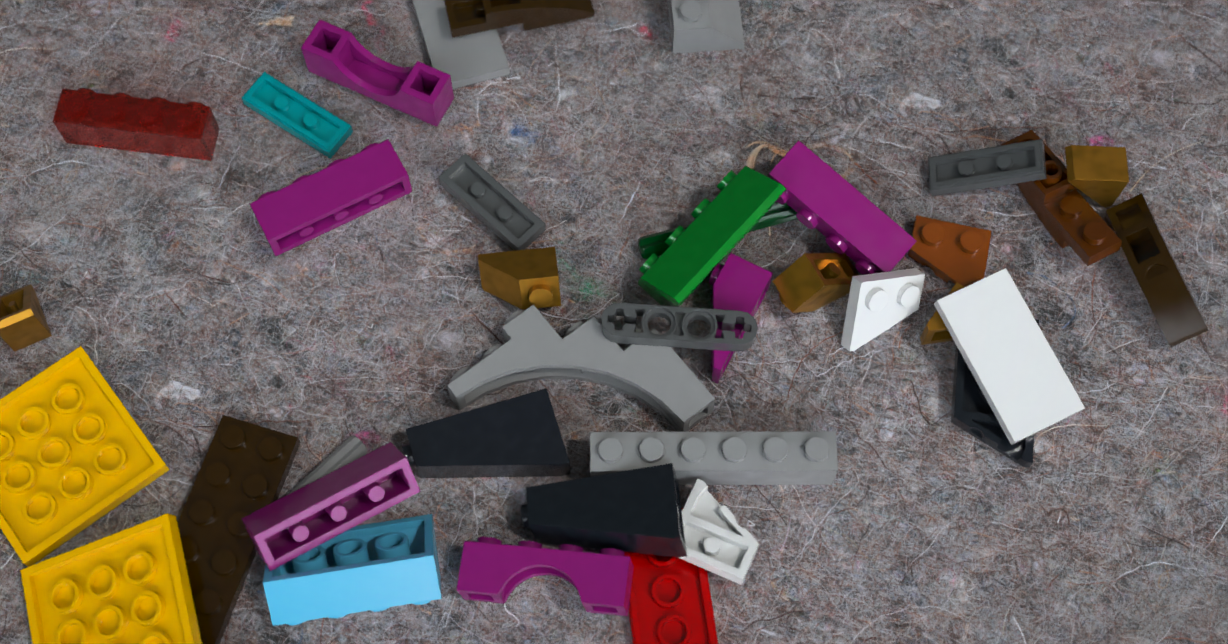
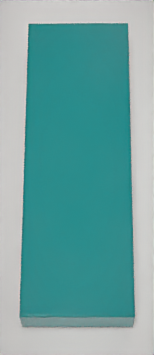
M263 72L241 97L244 105L330 159L353 133L350 124L266 72Z

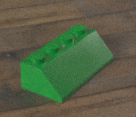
M747 166L738 174L731 170L717 185L721 192L712 202L705 198L691 213L695 220L685 230L681 225L678 226L665 241L669 248L660 257L653 253L639 268L643 275L638 285L660 305L679 307L715 269L716 265L731 252L770 210L786 188L781 183Z

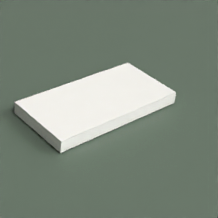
M1006 268L949 294L934 303L1011 445L1085 409Z

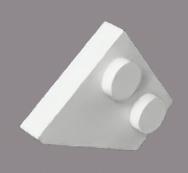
M917 268L852 276L841 345L848 351H855L919 309L925 274Z
M697 479L682 510L687 556L679 558L742 585L758 550L759 543L746 528H742L737 524L732 512L725 505L721 506L709 493L706 483Z

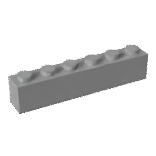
M836 431L590 432V477L672 463L679 485H695L697 479L704 481L706 485H832L838 472Z

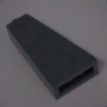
M546 388L407 428L406 433L409 443L402 444L404 455L410 467L416 466L420 478L547 477L570 474V462Z
M672 463L526 487L527 503L521 504L522 522L525 529H531L538 543L569 544L593 549L611 548L623 552L678 558L687 556L679 482Z

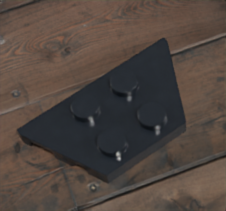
M956 347L951 423L1022 467L1029 468L1033 463L1034 434L1013 445L1010 444L958 347Z

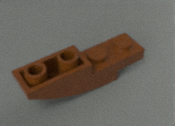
M1030 130L1001 145L1038 140L1040 138L1033 130ZM1044 143L1047 179L1017 183L1042 224L1062 249L1070 246L1087 266L1119 251L1122 240L1079 194L1075 186L1068 182L1067 167Z

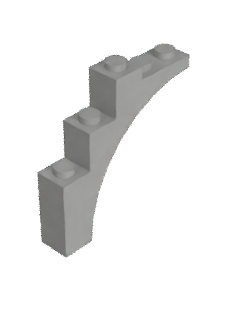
M534 305L525 311L522 309L518 310L507 318L505 325L502 327L505 344L501 345L499 343L492 346L485 352L480 362L471 368L467 366L460 369L451 378V383L447 385L451 400L461 410L489 393L518 383L542 379H577L602 384L639 399L660 413L679 432H687L711 414L715 403V397L671 347L626 344L623 351L617 343L611 342L604 336L601 324L594 316L585 323L579 321L572 325L562 339ZM655 328L651 330L652 333L660 335Z

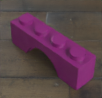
M318 20L301 47L309 72L436 127L454 99L452 81L449 74L419 61L411 67H400L390 64L365 49L351 32L323 20Z
M478 537L477 542L464 541L456 589L464 600L505 604L512 591L522 582L536 576L551 575L568 581L577 589L586 612L628 616L634 566L630 556H624L625 553L621 550L603 548L600 549L599 553L583 552L582 547L569 544L559 545L558 550L542 548L543 545L538 542L527 540L518 541L517 546L502 544L501 540L493 537Z

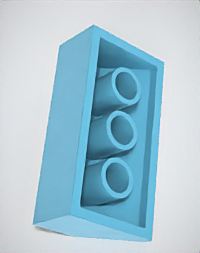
M432 514L358 525L272 571L265 564L263 586L272 625H299L307 620L325 617L336 619L350 613L369 610L380 612L393 606L406 604L423 605L431 600L441 599V576Z

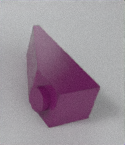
M730 253L725 264H717L710 277L709 284L713 286L711 309L743 311L754 317L769 290L773 273ZM717 322L718 327L715 338H721L723 322ZM735 324L734 330H731L735 332V338L742 339L746 332L743 331V325ZM711 350V381L717 384L720 382L735 351Z

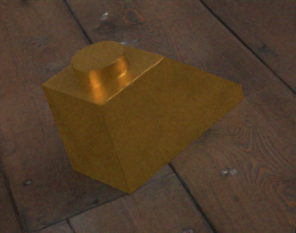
M555 247L478 254L483 290L522 310H526L532 305L536 308L561 306Z
M804 253L775 278L773 283L779 291L781 302L792 313L813 312L849 294L852 276H858L859 274L845 253L843 255L838 253Z

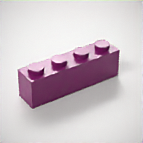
M389 139L381 143L369 144L361 152L351 157L335 160L327 168L312 175H303L297 178L291 185L278 191L266 192L256 201L250 203V206L276 257L411 193L412 188L406 169Z
M799 140L767 176L781 183L786 188L777 202L783 205L787 203L797 212L796 217L804 226L812 230L816 228L826 237L827 245L832 250L841 255L845 253L856 263L855 268L862 275L891 271L917 241Z
M389 442L242 518V521L257 552L269 570L272 571L421 491L407 458Z

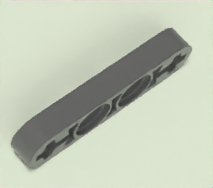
M613 303L603 311L601 317V327L604 336L611 342L620 344L739 352L749 349L754 344L758 330L757 322L753 316L747 312L735 310ZM616 316L624 317V322L627 324L623 325V330H615L614 323H611L615 322ZM637 316H642V333L636 332ZM655 317L665 318L670 323V329L665 334H654L648 328L649 321ZM694 320H703L708 323L710 332L704 337H695L688 331V325ZM717 322H723L721 338H715L718 327ZM735 324L743 325V331H746L742 339L735 338V332L731 331L734 330Z

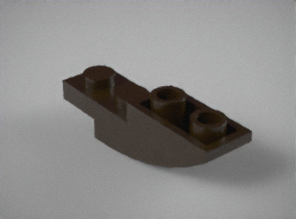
M444 0L452 38L522 23L524 31L595 16L591 0Z
M1142 193L1106 210L1116 235L1122 240V250L1171 347L1209 331Z

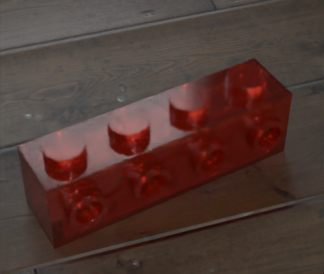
M79 88L78 90L62 89L53 118V123L66 143L207 161L212 160L220 130L210 106L199 102L190 101L185 104L170 102L161 97H152L150 99L136 98L120 92L111 95L97 93L87 88Z

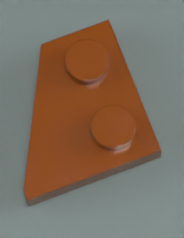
M916 215L911 236L917 241L909 249L908 256L922 266L931 268L934 274L946 283L952 281L956 284L958 282L966 287L985 277L992 231Z

